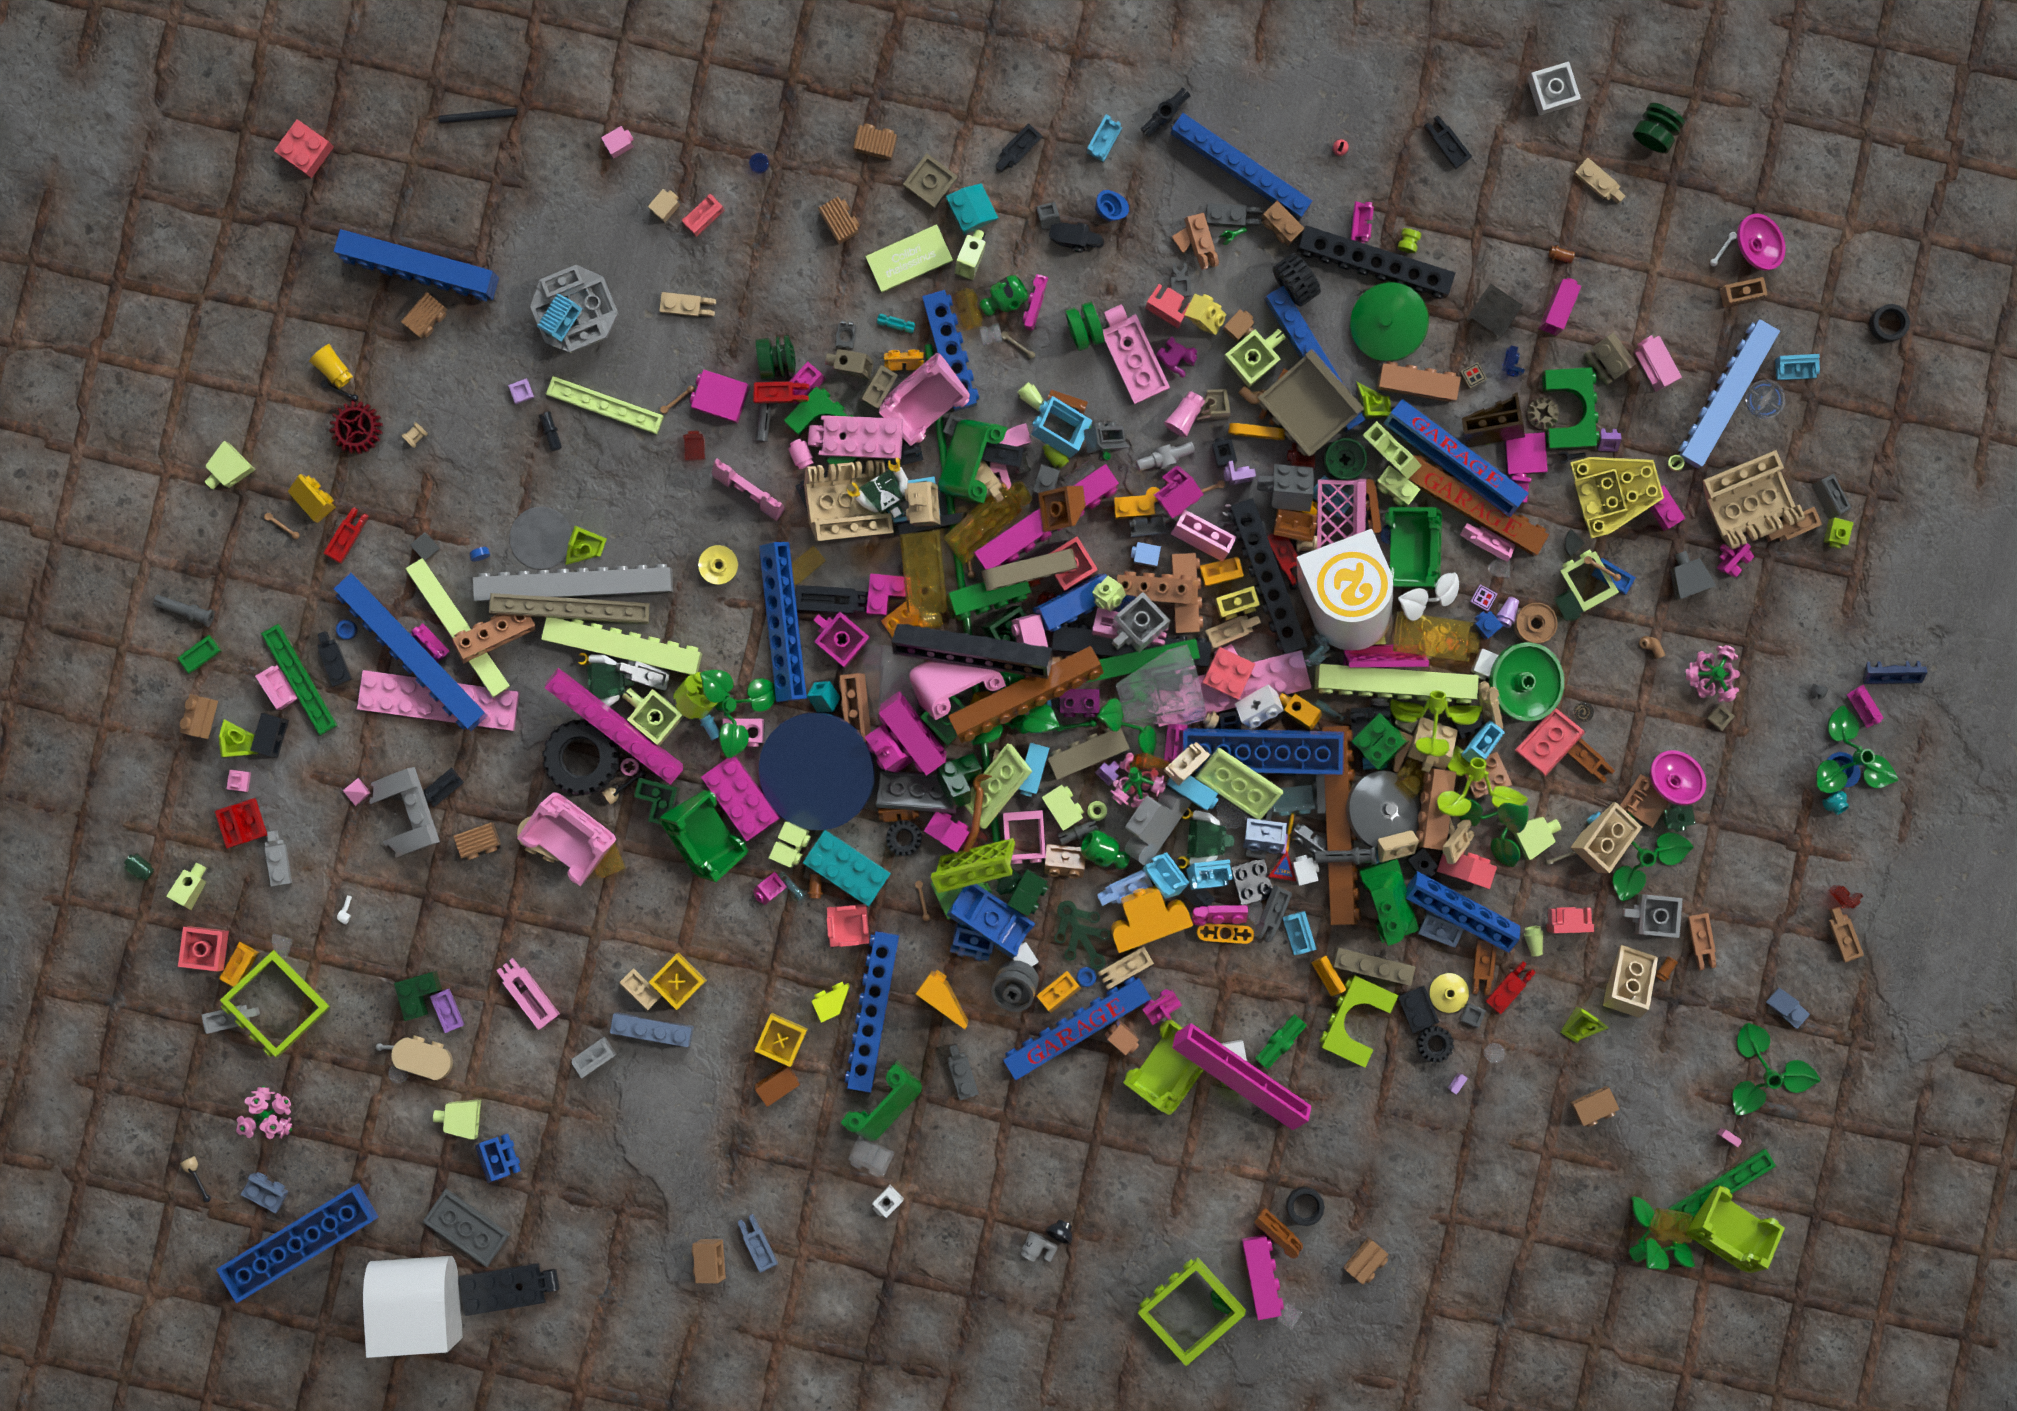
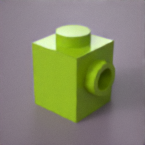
M1835 517L1829 519L1824 542L1829 543V547L1835 549L1847 546L1854 522Z

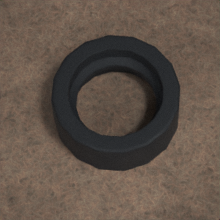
M1886 304L1875 310L1869 321L1872 335L1885 343L1894 342L1905 336L1910 326V318L1907 311L1896 304ZM1893 312L1898 316L1901 326L1897 333L1888 335L1882 332L1878 321L1883 313Z
M1299 1187L1288 1196L1286 1209L1295 1223L1302 1226H1310L1322 1218L1325 1205L1320 1194L1313 1188ZM1301 1195H1310L1317 1203L1316 1212L1309 1218H1302L1294 1211V1202Z

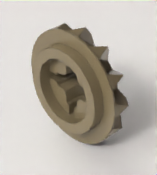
M1536 399L1528 407V420L1538 429H1548L1558 421L1559 411L1557 405L1551 399ZM1547 406L1546 413L1548 417L1545 416L1539 420L1541 413L1538 410H1543Z

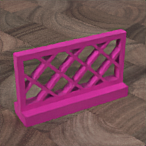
M1421 644L1372 645L1361 650H1344L1343 664L1344 666H1349V668L1429 667V660L1423 654Z

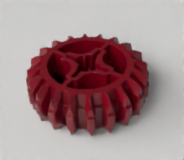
M352 401L351 407L346 403L343 404L345 410L337 408L340 414H332L336 421H330V425L335 426V428L329 429V432L336 434L331 439L334 441L338 440L335 445L337 447L342 446V451L344 452L349 449V453L354 454L356 450L357 454L360 455L362 454V448L365 452H369V445L372 448L376 447L373 443L374 440L380 442V439L376 437L377 434H383V431L378 430V428L383 427V423L378 422L381 416L376 415V409L370 410L371 405L367 404L364 406V403L361 401L358 405ZM353 413H360V415H357L356 418L353 420L346 419L349 415ZM367 416L371 423L370 432L365 428ZM343 424L348 428L346 440L342 434ZM349 424L357 425L364 432L356 431ZM363 435L367 437L365 440L359 443H352L353 440L356 441V439L359 436Z

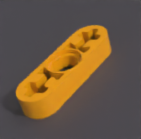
M1229 423L1228 434L1285 440L1284 432L1286 430L1275 427Z
M1206 923L1204 926L1199 925L1197 928V936L1203 941L1248 944L1254 939L1252 928L1243 925ZM1204 926H1208V930L1215 931L1214 926L1218 927L1216 931L1217 939H1213L1214 934H1208L1205 938L1200 933V930H1204ZM1222 928L1230 929L1231 936L1228 939L1221 938L1220 930ZM1234 928H1238L1236 932L1240 933L1247 929L1250 937L1243 940V937L1236 936L1237 940H1233L1235 935Z

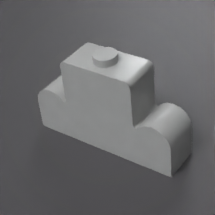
M1170 787L1160 794L1158 802L1146 796L1125 826V829L1134 834V837L1127 842L1125 852L1144 866L1149 864L1192 802Z

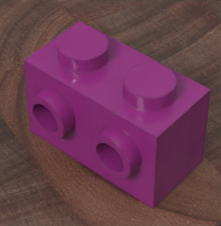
M1071 689L1060 696V713H1064V717H1075V713H1083V717H1095V713H1099V689Z

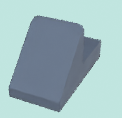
M1778 988L1766 1001L1769 1006L1795 1029H1798L1810 1015L1799 1005L1798 1000L1781 988Z

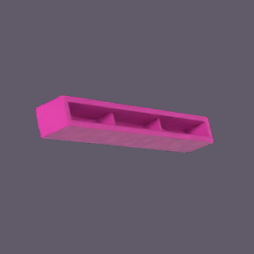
M557 668L546 681V690L671 785L682 772L683 764L655 744L635 726L561 669Z
M1190 1023L1176 1032L1172 1046L1174 1050L1292 1130L1309 1121L1310 1104L1195 1025Z

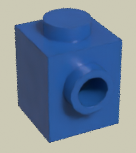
M1482 611L1474 618L1476 622L1472 624L1484 640L1491 637L1503 626L1491 611L1486 613Z

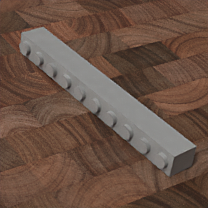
M656 564L655 568H648L647 565H637L636 569H628V566H617L616 570H608V567H597L596 571H589V568H577V572H569V569H558L557 573H549V570H538L537 574H530V571H518V575H510V572H499L498 576H490V573H479L478 577H473L474 601L490 602V593L561 598L673 592L672 568L667 567V564Z

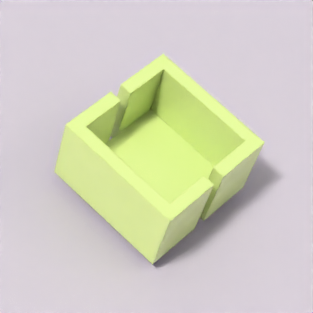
M785 821L778 838L795 845L796 848L776 841L769 858L790 868L798 865L803 855L800 853L801 848L807 847L811 838L808 835L809 831Z

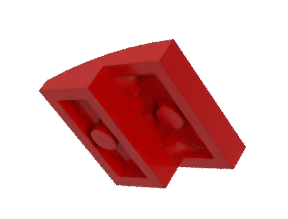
M256 798L215 811L226 848L267 836Z

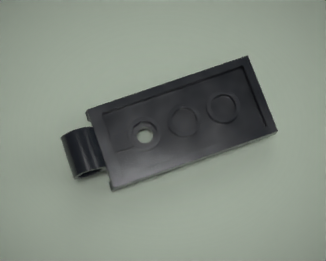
M539 1263L459 1276L465 1316L546 1303L544 1292L560 1289L557 1269L540 1272ZM517 1283L523 1285L522 1290L516 1288Z

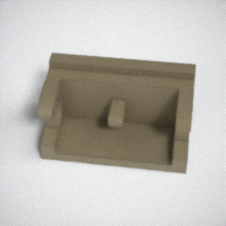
M879 365L859 400L868 403L873 408L879 409L898 375Z

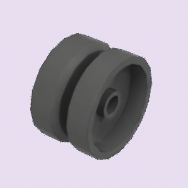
M1017 960L1004 962L998 968L991 988L993 1000L1002 1009L1019 1012L1026 1010L1034 999L1039 984L1038 974L1028 963Z

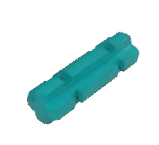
M884 314L878 315V325H887L889 328L905 330L908 333L914 332V322H905L903 319L892 316L887 317Z

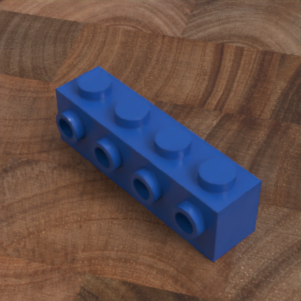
M1097 574L1033 608L1035 614L1041 615L1044 630L1056 631L1061 628L1060 624L1073 622L1078 619L1077 615L1093 611L1096 604L1092 592L1096 585L1101 583L1107 575Z

